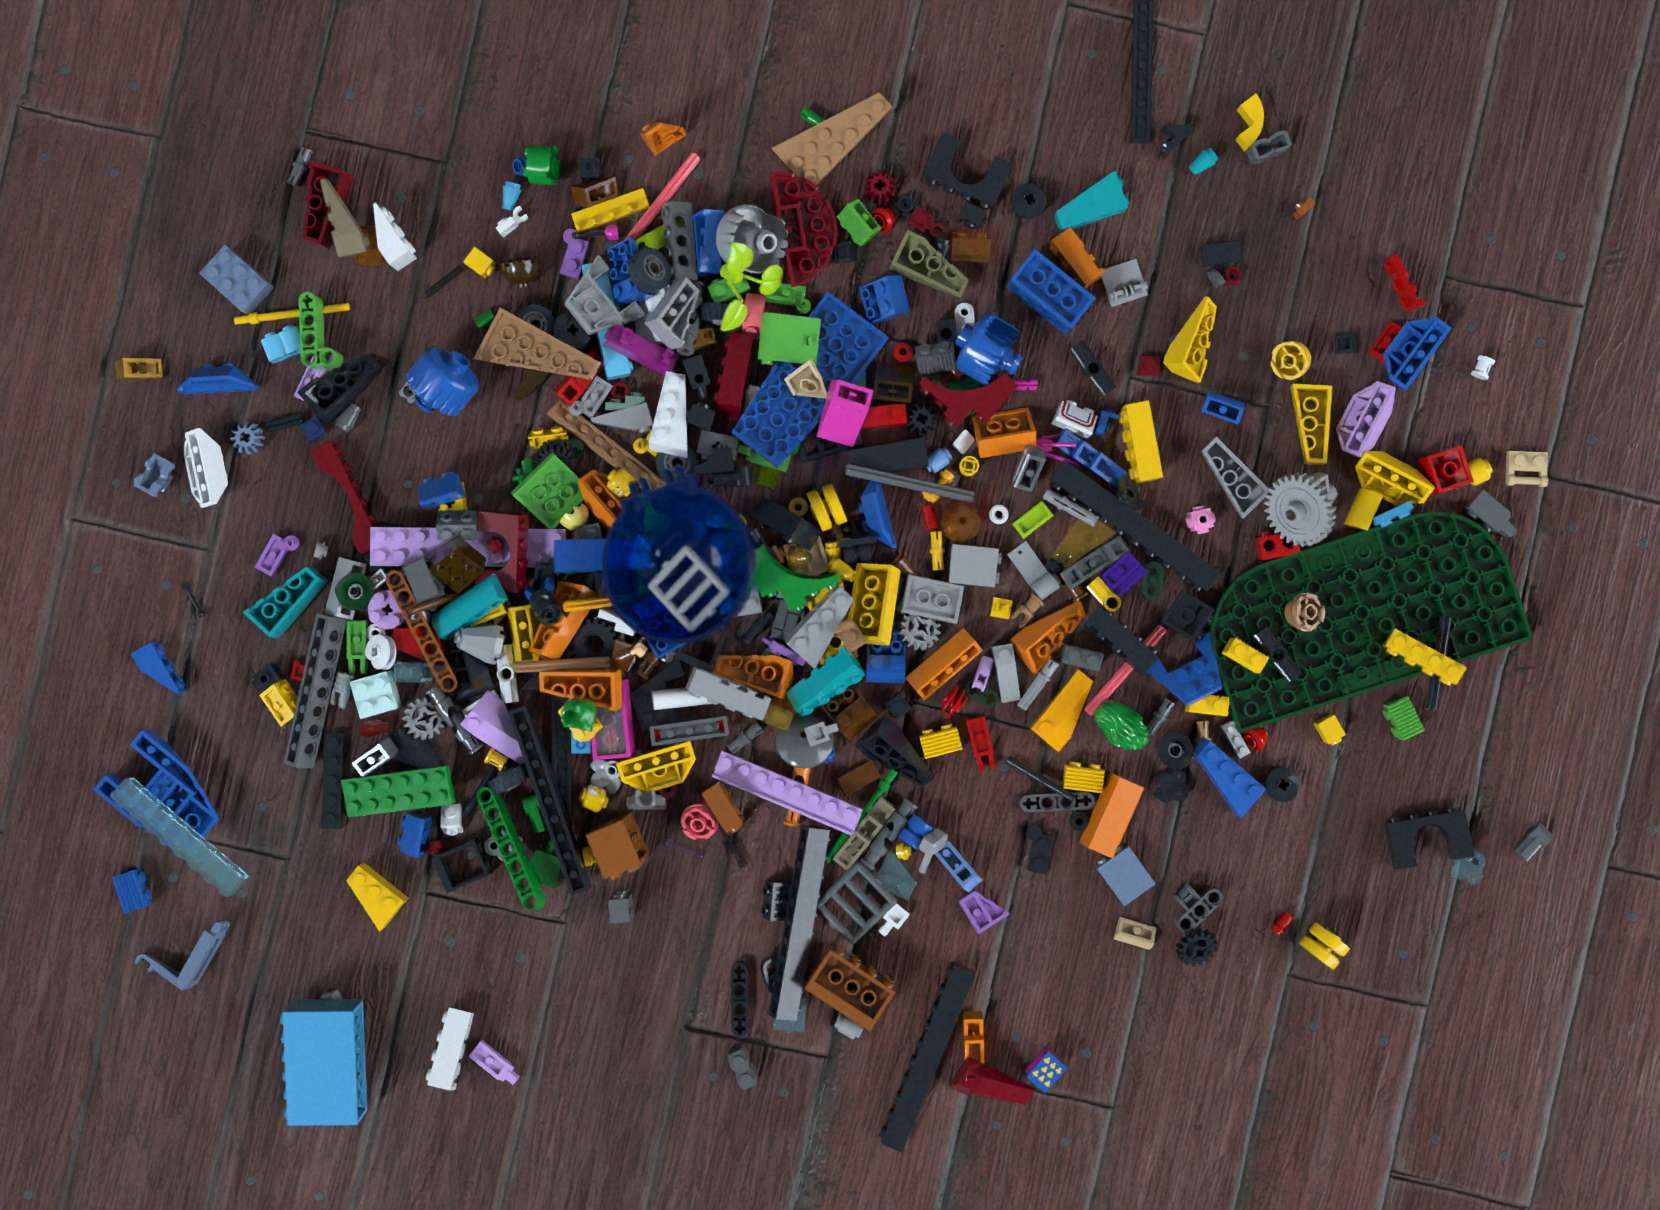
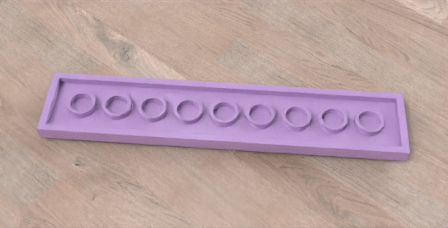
M370 527V566H407L422 558L431 559L435 553L451 540H437L436 528ZM528 529L527 567H535L536 561L548 563V560L553 557L554 541L566 540V529ZM477 531V540H464L486 557L485 567H505L510 559L509 544L498 533ZM493 535L495 537L499 536L504 542L503 552L493 553L487 545V540Z

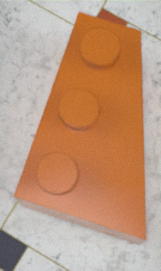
M1071 227L1050 241L1049 249L1054 257L1058 256L1060 259V266L1065 273L1068 272L1072 279L1084 289L1099 280L1105 273L1102 267L1100 269L1097 268L1093 262L1095 260L1094 256L1087 253L1083 242Z

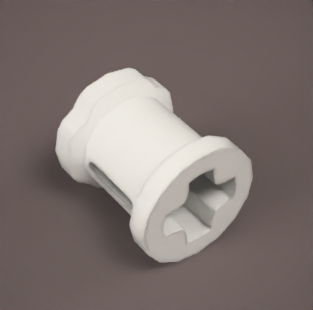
M1479 355L1477 358L1478 363L1475 370L1471 372V375L1482 380H1488V372L1495 361L1489 357Z

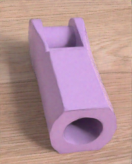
M987 656L981 658L971 688L974 689L976 687L981 689V692L984 691L994 663L992 658ZM978 677L985 679L984 682L977 680Z

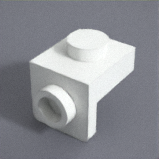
M461 804L441 806V828L444 834L457 835L458 833H463Z

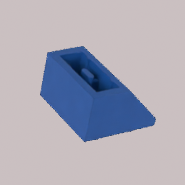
M902 275L885 276L859 287L867 321L870 324L898 318L910 313Z

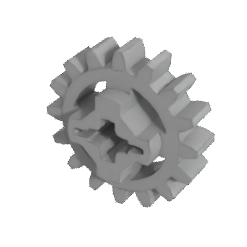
M910 614L902 617L901 620L903 622L899 624V627L903 628V630L899 634L905 636L902 641L907 640L908 647L914 645V650H917L919 647L925 650L927 647H932L933 643L938 641L936 636H939L941 632L937 629L941 625L936 624V620Z
M423 698L421 702L419 699L414 700L415 704L409 703L408 707L410 709L404 710L407 716L402 718V720L407 721L403 726L404 728L409 727L407 733H415V739L421 735V740H425L427 736L429 739L433 738V733L438 735L440 733L438 728H444V725L441 724V721H444V719L434 707L433 700L431 699L427 702V698ZM415 710V717L414 719H412V715ZM430 716L426 721H417L421 717Z

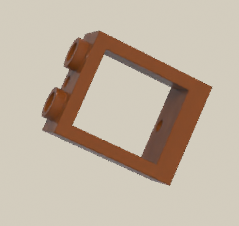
M721 780L709 786L701 793L726 833L729 831L734 833L742 827L745 818Z

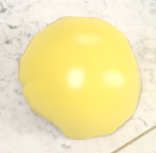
M581 503L580 507H573V514L565 513L560 520V524L570 530H577L583 527L589 516L588 508L583 503Z

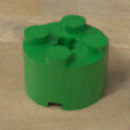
M531 145L525 148L527 161L523 167V175L528 177L530 184L556 185L554 181H558L560 175V160H556V154H559L556 146Z

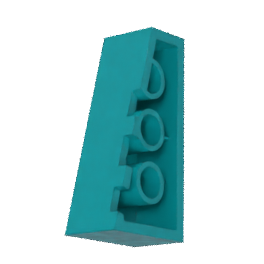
M306 566L288 579L285 584L274 589L271 594L264 599H260L256 602V605L250 609L248 608L243 613L270 638L280 639L329 581L316 569Z
M844 645L838 649L839 653L835 657L830 655L825 660L827 663L823 667H816L812 670L811 677L803 678L786 692L793 708L802 717L811 714L815 708L828 703L830 698L836 694L843 693L847 687L860 682L862 677L866 676L857 658L848 652Z

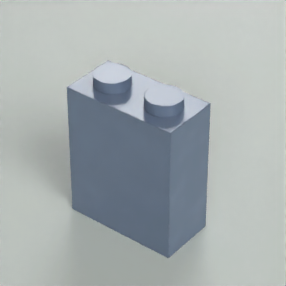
M1122 844L1119 845L1114 858L1105 855L1097 861L1098 864L1095 866L1124 906L1155 885L1153 879L1127 844L1124 846Z

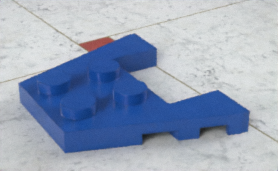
M1209 632L1206 633L1201 642H1196V646L1203 656L1170 673H1167L1158 659L1147 672L1155 677V680L1160 684L1162 683L1173 695L1187 706L1222 689L1217 660L1212 651Z

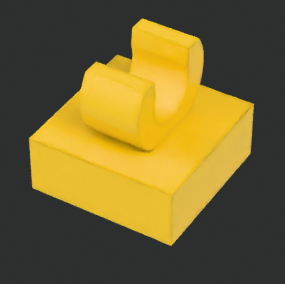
M993 597L990 616L1009 619L1013 601Z

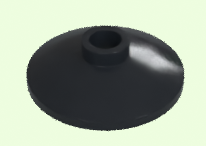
M1176 731L1168 732L1158 742V755L1166 766L1172 769H1183L1192 762L1194 747L1190 739L1183 733Z

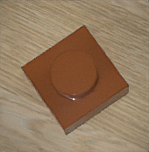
M1311 197L1306 202L1302 199L1294 207L1296 211L1292 215L1298 220L1316 202Z

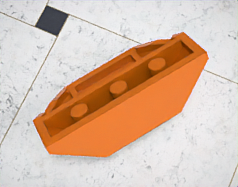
M595 470L590 471L578 480L585 505L610 533L630 539L643 529L641 505L631 494L627 497L615 495L607 487V482L609 481L606 478L607 474L598 473Z

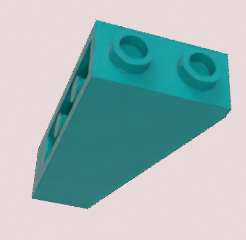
M1116 171L1110 173L1056 211L1054 217L1060 234L1070 227L1075 229L1127 210L1129 199L1127 194H1123L1121 188L1123 187L1121 176H1117Z

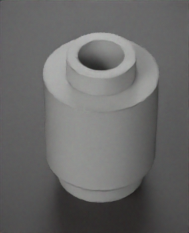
M840 1013L834 1024L837 1031L851 1039H854L855 1036L859 1038L864 1028Z

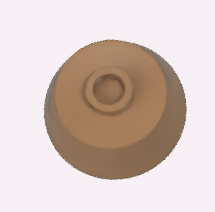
M1301 593L1287 603L1285 618L1291 626L1306 632L1316 629L1320 622L1324 621L1325 607L1321 606L1317 599L1319 598L1318 596L1310 593Z

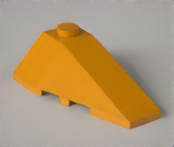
M1078 669L1029 726L1032 731L1057 752L1071 738L1093 681Z

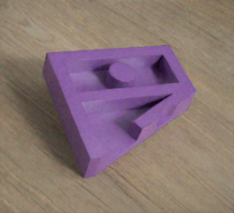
M972 891L958 900L977 934L982 933L1009 915L1008 911L976 891Z

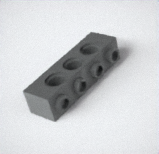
M670 201L664 204L661 210L664 223V255L668 260V264H670L672 272L671 281L669 282L673 283L686 277L692 282L698 279L692 202Z

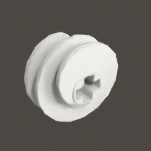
M374 635L366 645L365 656L371 660L373 667L376 669L388 670L393 666L397 653L394 640L386 635Z

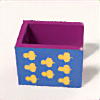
M1045 1046L1027 1066L1025 1073L1031 1082L1046 1093L1066 1071L1067 1066L1061 1058Z

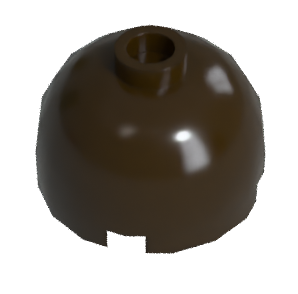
M530 257L509 259L508 264H504V261H501L500 265L504 278L511 284H518V288L528 287L529 283L535 281L539 275V257H534L535 260L532 261Z

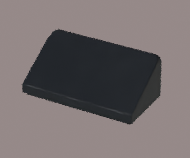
M1241 241L1203 245L1200 248L1202 267L1241 262Z

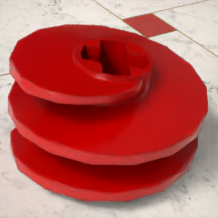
M958 684L952 687L941 701L944 705L939 714L950 708L946 719L954 713L957 714L969 697L966 695L962 699L965 693L964 689L956 694L959 688Z

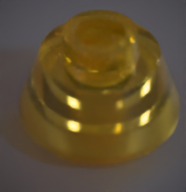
M792 545L788 549L787 554L788 568L792 571L805 568V565L809 563V553H806L803 548Z

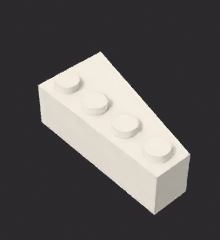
M449 1008L448 1011L444 1012L442 1019L444 1027L437 1036L439 1045L432 1054L431 1061L434 1062L432 1069L429 1068L426 1075L427 1085L446 1090H456L457 1083H454V1078H457L460 1073L461 1066L458 1061L462 1059L465 1053L466 1044H464V1040L468 1039L474 1013Z

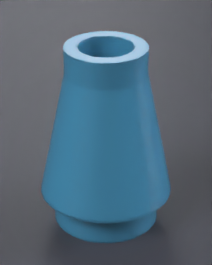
M508 181L505 182V186L503 185V209L513 211L522 191L520 190L521 185Z

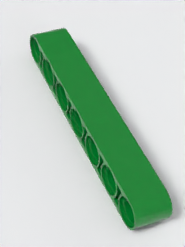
M482 787L477 792V800L521 903L527 910L541 909L545 905V896L501 794L494 796L490 787ZM488 792L491 793V798L489 800H487L486 797ZM495 809L498 810V816L496 818L494 816ZM503 826L506 828V833L504 835L501 833V829ZM510 844L513 845V851L511 853L509 851ZM518 861L521 863L520 870L516 868ZM525 879H527L529 883L527 888H525L524 886ZM533 896L536 898V904L534 906L531 903V899Z

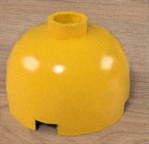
M1298 341L1283 342L1277 345L1272 352L1271 367L1274 373L1282 379L1294 380L1303 376L1310 367L1311 354L1309 349Z

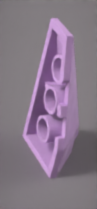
M488 690L460 725L478 739L521 765L525 762L508 715V710L506 709L507 707L502 700Z

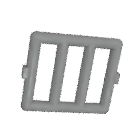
M688 545L683 546L670 561L667 560L662 565L663 569L648 584L649 589L689 632H693L707 616L711 617L716 612L715 608L730 593V589ZM687 555L694 564L665 594L658 585ZM700 569L707 578L678 608L671 599ZM713 583L720 592L691 622L684 613Z

